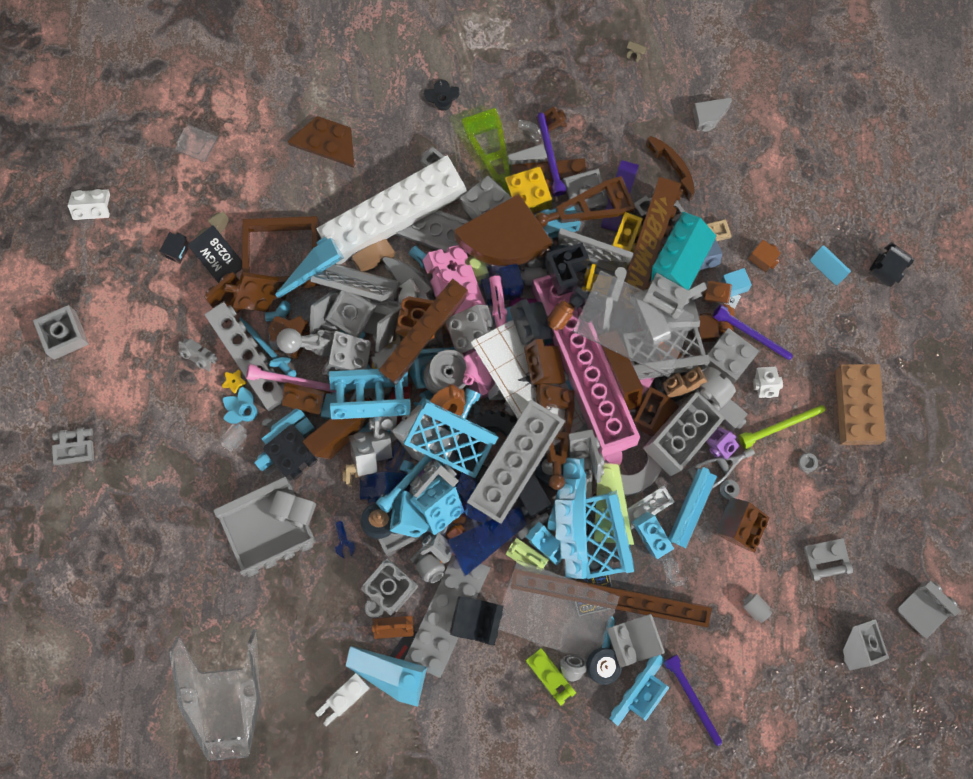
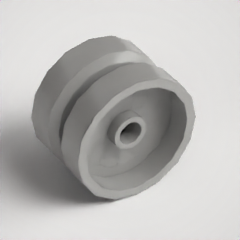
M444 350L427 363L423 371V380L427 389L435 395L438 391L448 387L449 384L460 389L466 386L463 382L466 370V363L463 359L464 355L455 350Z

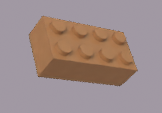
M880 364L840 365L835 370L840 445H879L886 441Z

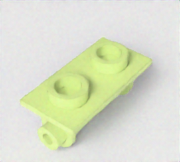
M518 538L512 542L506 552L507 556L530 571L541 573L549 559Z

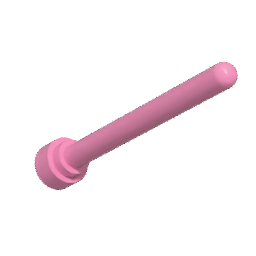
M249 364L246 379L254 381L255 379L263 378L328 392H336V390H330V384L263 371L253 364Z

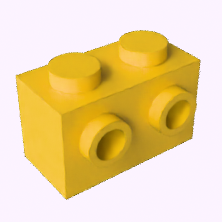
M625 212L612 246L634 253L637 245L634 242L636 237L640 236L643 218Z

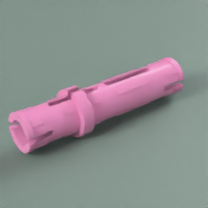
M492 276L489 278L493 303L492 316L495 318L497 329L507 323L506 316L508 313L504 305L501 276Z

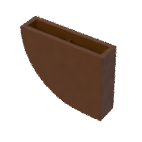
M520 194L454 230V239L465 252L479 261L496 266H515L529 262L538 256L543 257L546 253L550 252L552 245L551 239Z

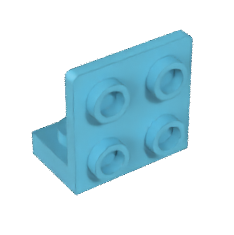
M441 476L432 481L417 498L414 496L410 499L411 503L424 514L431 533L434 535L445 529L448 524L464 512L456 487H452Z

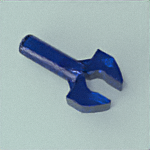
M338 521L335 525L340 543L335 547V551L340 557L345 559L343 553L344 545L349 548L351 557L356 547L354 542L347 540L343 522Z

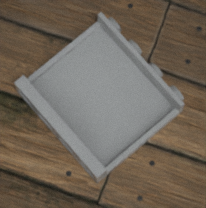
M286 477L214 510L216 517L220 519L240 566V574L243 576H254L259 573V569L266 567V569L271 568L277 564L276 561L282 558L284 560L290 559L295 556V552L302 550V552L307 551L313 547L312 544L316 543L310 526L303 525L302 528L291 525L292 521L286 519L284 522L273 519L274 515L269 513L277 490L296 496L290 481Z

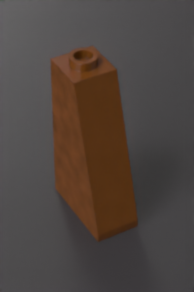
M605 332L598 336V339L628 410L638 408L641 405L643 386L617 332Z
M369 396L367 398L364 397V401H373ZM372 417L329 419L308 436L303 443L314 456L331 460L349 442L348 436L358 433L369 422V418Z

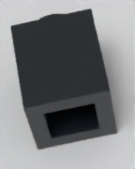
M169 232L159 252L164 258L181 264L189 249L187 237L178 232L176 234Z

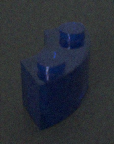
M458 472L456 479L459 482L455 487L464 509L462 517L485 524L487 515L467 503L478 483L469 475Z

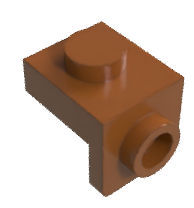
M708 281L707 289L703 293L705 300L710 303L729 304L732 284Z

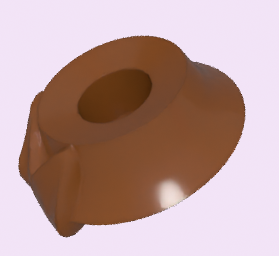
M449 384L448 387L438 391L430 402L461 416L465 406L464 390Z

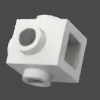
M776 367L757 368L753 387L754 390H757L759 398L778 397L779 390L783 387L782 377H779Z

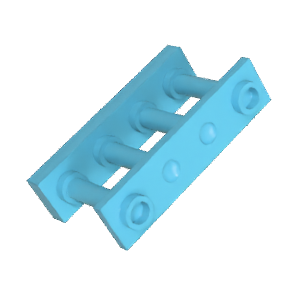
M379 369L329 371L330 390H336V403H330L331 419L411 415L410 399H404L403 386H408V371L397 385H394L381 375ZM395 387L396 400H384L383 388ZM375 388L376 401H364V389ZM356 389V402H344V390Z

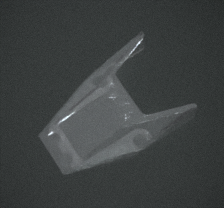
M253 629L251 632L246 662L243 668L200 672L181 638L176 637L169 650L178 708L207 760L215 761L249 757L261 700L257 629Z

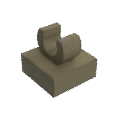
M629 41L627 48L631 50L627 53V58H630L632 53H636V62H639L641 54H646L648 47L634 41Z

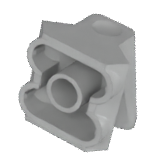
M386 559L363 584L361 590L390 616H393L414 593L418 585L390 560Z

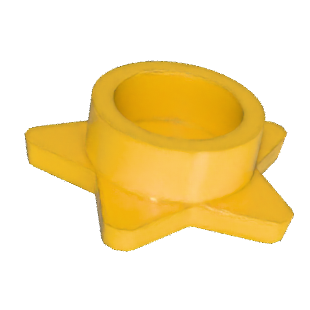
M237 370L233 374L225 372L226 381L222 384V388H230L235 394L242 385H245L246 381L241 378V370Z

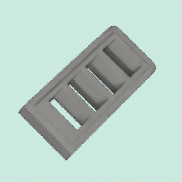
M543 144L508 155L509 166H512V164L547 162V154Z

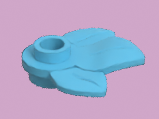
M241 387L238 397L230 396L223 398L224 406L229 411L223 419L228 423L237 424L242 420L249 422L256 418L257 408L253 404L254 397L248 389ZM246 410H251L250 415H245Z

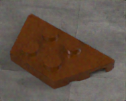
M317 116L288 141L290 146L353 168L355 166L351 127Z

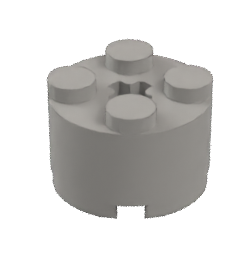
M707 367L703 371L707 382L691 392L699 391L720 411L734 396L736 389L727 377L723 379L719 376L721 374L720 371L713 367Z

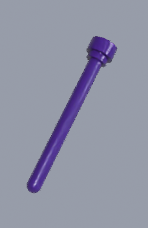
M540 112L537 117L553 180L551 187L552 196H562L567 192L566 187L559 178L545 115Z
M722 304L715 309L712 317L716 320L727 321L787 360L793 358L792 353L730 315L728 308Z
M676 654L663 662L664 665L671 672H674L714 744L720 746L722 740L682 672L680 658Z

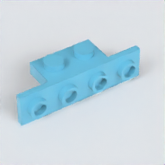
M661 655L651 657L648 660L647 667L637 675L632 688L624 693L622 702L612 710L609 719L617 726H619L629 710L646 721L669 689L666 684L654 676L665 661Z

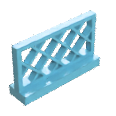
M424 399L421 405L422 408L404 444L476 478L498 436ZM424 414L432 417L433 425L422 428L420 421ZM444 424L448 425L451 433L440 437L437 427ZM435 428L438 438L427 441L424 431ZM422 433L423 443L416 445L410 442L414 434ZM465 433L468 436L469 442L458 445L455 435ZM453 436L456 446L444 449L442 440ZM439 441L442 451L437 453L430 452L428 444ZM481 441L487 444L484 451L475 453L474 443ZM470 445L473 455L462 458L459 448ZM457 449L460 459L453 462L449 461L446 453ZM475 458L476 466L472 472L465 468L464 461Z
M705 467L702 469L698 468L668 537L670 542L686 548L717 478L716 475L710 473L709 469Z
M617 490L611 491L608 494L586 498V506L589 508L586 518L591 510L601 515L596 524L586 519V523L594 527L590 534L586 535V540L598 546L593 555L587 552L588 557H590L586 565L587 579L621 572H634L633 558ZM606 499L607 508L602 513L594 505L597 501ZM603 518H606L612 524L608 532L598 526ZM596 529L605 534L601 543L590 538ZM607 537L616 542V546L612 551L603 546ZM600 548L610 554L605 563L595 557ZM614 556L620 560L621 567L612 568L607 563ZM592 560L602 565L599 571L590 573L589 565Z

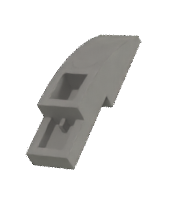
M390 257L383 258L386 264L385 268L395 276V281H399V286L412 278L420 291L416 292L417 298L435 301L430 280L424 274L401 260Z

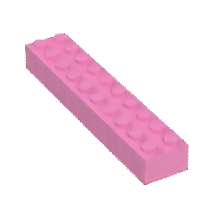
M549 275L533 280L532 292L537 302L543 303L547 316H549L557 303L560 304L562 300L569 303V298L573 292L558 296ZM579 307L576 311L572 312L573 316L563 330L558 329L556 331L552 329L554 333L552 341L555 346L559 347L562 365L569 376L570 385L574 390L588 429L593 431L594 437H598L600 445L598 452L603 454L604 457L637 446L640 436L591 322L586 323L581 316L585 311Z

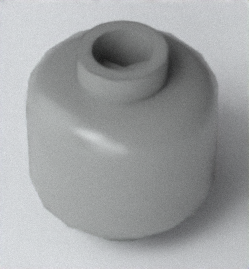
M426 553L418 558L416 570L425 582L435 583L444 576L445 566L433 553Z

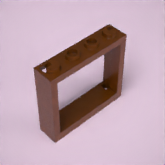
M318 217L242 219V272L250 273V232L312 230L313 249L318 246L316 242L320 240V235L316 229L320 226ZM276 276L280 281L278 288H281L290 276ZM310 279L298 287L310 289V287L320 286V284L311 282Z

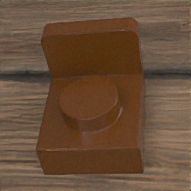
M553 106L543 112L548 132L559 126H567L565 121L567 117L562 109L559 110Z

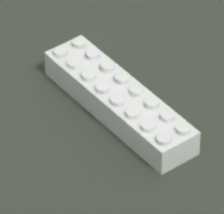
M447 155L316 229L321 238H333L344 256V259L336 263L340 265L351 259L353 255L362 249L391 237L396 232L409 227L411 224L459 199L467 190Z

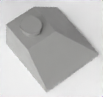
M876 619L853 627L843 649L844 661L849 671L872 666L889 659Z

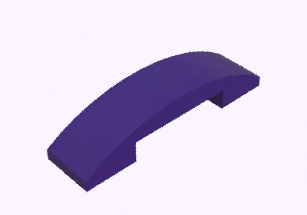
M621 160L616 177L622 176L630 194L639 165ZM610 199L608 200L606 210L614 209ZM624 215L603 218L601 228L618 232Z

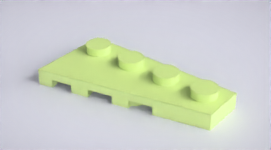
M604 463V475H601V482L597 483V496L617 490L629 544L634 545L619 464ZM606 499L596 502V509L604 513L607 508ZM598 513L595 515V524L601 517ZM603 518L598 526L608 532L612 524L609 520ZM596 529L594 540L601 542L605 534ZM607 537L605 540L607 543H616L610 537Z

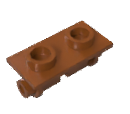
M413 616L373 619L372 632L374 633V639L414 636Z

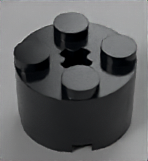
M891 242L884 248L887 250L886 252L879 253L869 269L870 272H868L871 276L889 287L903 279L905 276L903 271L906 267L909 268L915 260L909 253Z

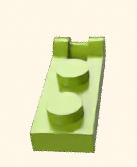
M542 648L526 660L560 706L565 703L564 700L569 696L573 697L576 694L575 690ZM562 684L565 690L559 694L556 688Z

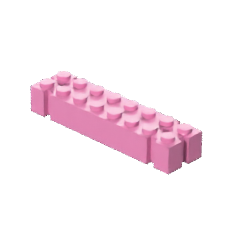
M460 245L449 247L445 253L442 249L428 252L422 260L427 274L432 273L433 275L430 283L436 298L452 278L468 290V297L451 316L475 305H486L471 265L466 266L465 261L468 256ZM470 350L466 353H463V355L465 357L473 352H476V350ZM492 378L490 386L487 388L473 381L469 388L481 394L480 400L489 397L488 392L496 383Z

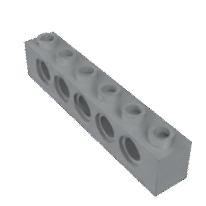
M223 302L204 314L245 377L249 364L262 367L263 371L276 373L273 368L268 369L265 363L268 360L262 352L258 354L255 347L258 345L252 336L247 337L245 334L247 329L242 321L237 322L234 317L237 314L231 305L227 307ZM225 321H232V326L230 328H223V324ZM242 336L243 339L240 344L236 345L233 343L235 337ZM246 352H253V357L250 360H244ZM263 378L255 379L254 381L248 380L269 412L282 404L283 383L279 385L277 381ZM267 383L274 384L271 392H265L264 390Z

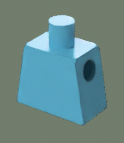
M403 491L394 500L390 531L411 537H419L427 530H431L424 514L411 503L410 499L414 495L407 491Z

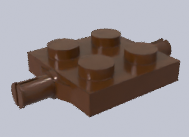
M242 272L239 281L235 285L224 283L223 286L224 292H233L232 308L268 312L274 299L285 300L287 296L285 294L277 298L275 294L278 292L277 288L280 281L278 277Z

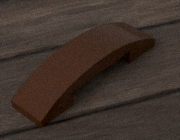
M649 136L646 141V147L656 159L661 156L665 158L681 179L680 189L683 190L682 193L688 201H691L695 194L691 173L685 162L669 145L655 137Z

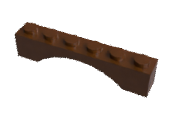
M452 278L379 369L380 374L394 385H397L432 336L468 297V290Z

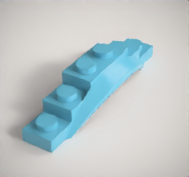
M566 458V463L563 464L565 485L559 489V499H555L556 540H560L561 559H565V577L584 579L587 578L586 565L588 563L584 458Z

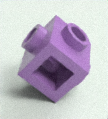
M719 426L706 441L710 447V453L717 458L720 456L725 460L739 447L735 441L736 436L731 431Z

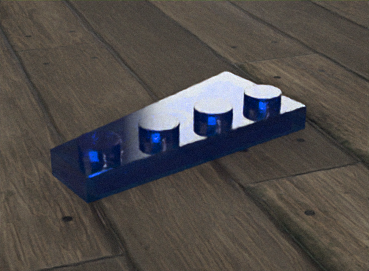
M519 507L510 510L501 524L491 519L448 540V544L464 577L527 525Z

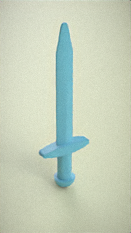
M239 318L247 331L273 359L270 361L269 366L279 367L286 375L296 377V371L287 365L291 359L279 357L252 326L242 318Z

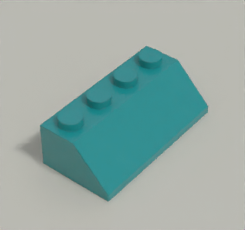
M682 212L653 265L651 281L658 273L689 291L716 239V234L700 217Z

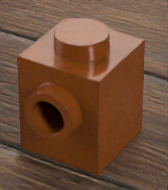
M763 239L748 259L764 272H767L769 268L774 269L780 262L778 257L781 252H779L775 245L769 244Z

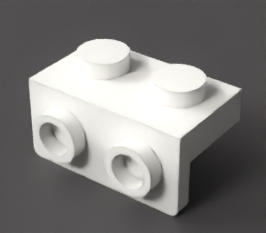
M96 189L71 192L68 208L72 219L108 218L110 215L107 207L110 198L109 190Z

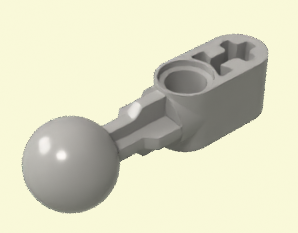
M286 328L278 334L277 346L285 353H294L300 347H304L306 350H312L317 355L330 356L335 331L319 330L317 334L301 336L295 329Z

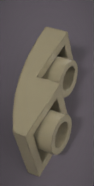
M224 211L215 213L208 220L210 225H214L220 234L230 221ZM203 228L202 230H200L199 233L195 235V237L197 238L208 228Z

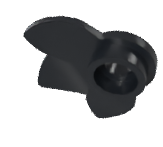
M443 79L436 81L434 89L424 90L425 99L430 103H435V106L441 111L448 110L452 105V101L460 95L459 87L450 88L449 83Z

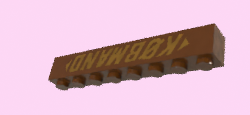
M659 177L610 323L613 322L617 309L622 310L627 315H636L630 302V295L648 289L652 282L649 278L653 265L656 262L657 254H660L665 245L661 243L663 237H667L671 228L668 225L669 219H674L677 210L674 207L675 201H680L683 192L680 189L681 183ZM635 316L631 330L633 329V326H638L639 321L637 319V316Z

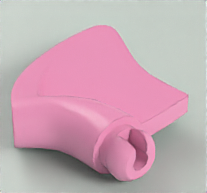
M473 352L463 358L466 363L463 378L464 384L472 385L473 381L488 388L492 376L478 353Z

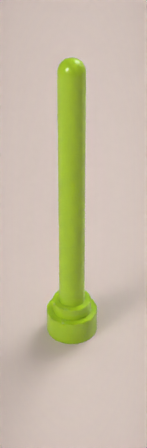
M820 405L755 433H742L738 436L742 447L747 449L752 447L756 440L825 412L826 408Z

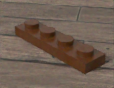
M585 158L556 161L560 180L586 172ZM548 161L512 164V175L541 167L544 178L553 181Z

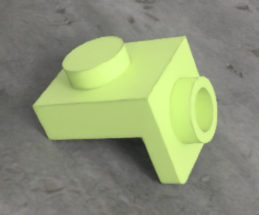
M469 256L465 261L466 266L471 265L478 285L485 283L489 279L486 264Z

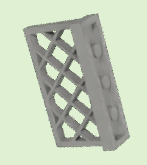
M560 228L557 245L571 246L583 242L589 256L588 265L596 264L595 267L614 273L618 267H623L626 269V272L628 271L633 256L632 252Z
M337 264L311 276V282L379 301L386 299L396 300L399 281Z
M698 327L669 328L670 334L678 338L674 343L669 340L663 342L671 347L667 353L657 348L659 344L650 346L643 332L623 334L622 339L625 350L639 380L670 376L677 373H688L697 366L704 371L708 367L710 360L708 355H705ZM693 330L694 339L692 341L683 336L685 331ZM629 339H635L640 342L637 349L629 345ZM679 339L689 344L686 350L676 345ZM643 344L652 349L648 356L639 351ZM692 346L699 351L700 355L693 356L688 353V350ZM674 349L681 353L682 356L675 359L669 354ZM654 351L664 357L662 361H655L650 358ZM637 354L645 359L643 364L635 365L633 357Z

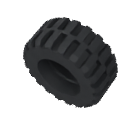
M492 410L485 411V414L479 412L475 414V419H468L491 432H501L507 437L517 423V420L511 415L505 414L502 411L493 412ZM461 433L457 441L458 445L469 442L467 434ZM480 442L473 444L475 453L478 452ZM470 445L459 448L462 458L473 455ZM456 449L454 450V453L458 456L456 460H459V454ZM475 458L464 461L465 468L472 472L476 466ZM482 464L476 478L467 476L479 484L489 467Z

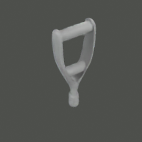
M751 447L743 451L742 454L729 457L727 460L722 457L709 459L689 468L686 472L694 480L697 473L696 468L711 462H718L725 476L713 485V489L730 475L742 459H747L754 455L755 452ZM726 461H730L732 463L731 467H729Z

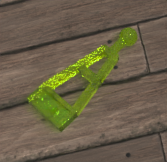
M496 108L461 119L468 140L495 182H500L503 190L510 195L505 180L506 177L510 176L504 133ZM497 128L500 150L486 155L476 140L475 135ZM502 158L504 173L498 175L491 161Z

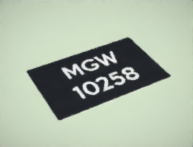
M214 225L188 244V247L218 283H220L224 275L232 272L236 274L242 269V260Z

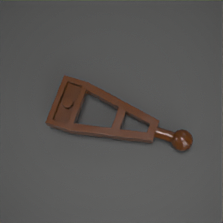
M622 176L606 180L556 207V212L547 215L538 213L535 217L542 228H544L548 222L557 219L561 223L618 217L624 215L625 212H634L635 205ZM606 190L614 209L590 212L585 200ZM576 204H579L582 213L565 214L564 212Z
M540 383L536 386L537 403L546 409L548 406L565 410V422L562 432L559 431L554 438L561 440L559 453L555 455L553 442L546 451L548 463H553V475L549 479V485L551 488L559 490L565 485V479L561 475V465L566 463L568 438L569 434H571L575 409L574 390Z

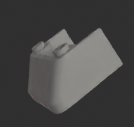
M334 289L311 305L310 334L316 333L321 328H325L328 331H337L339 329L325 320L341 290ZM362 296L377 305L363 332L374 334L373 340L376 342L375 351L380 352L393 340L401 303L387 299L379 301Z

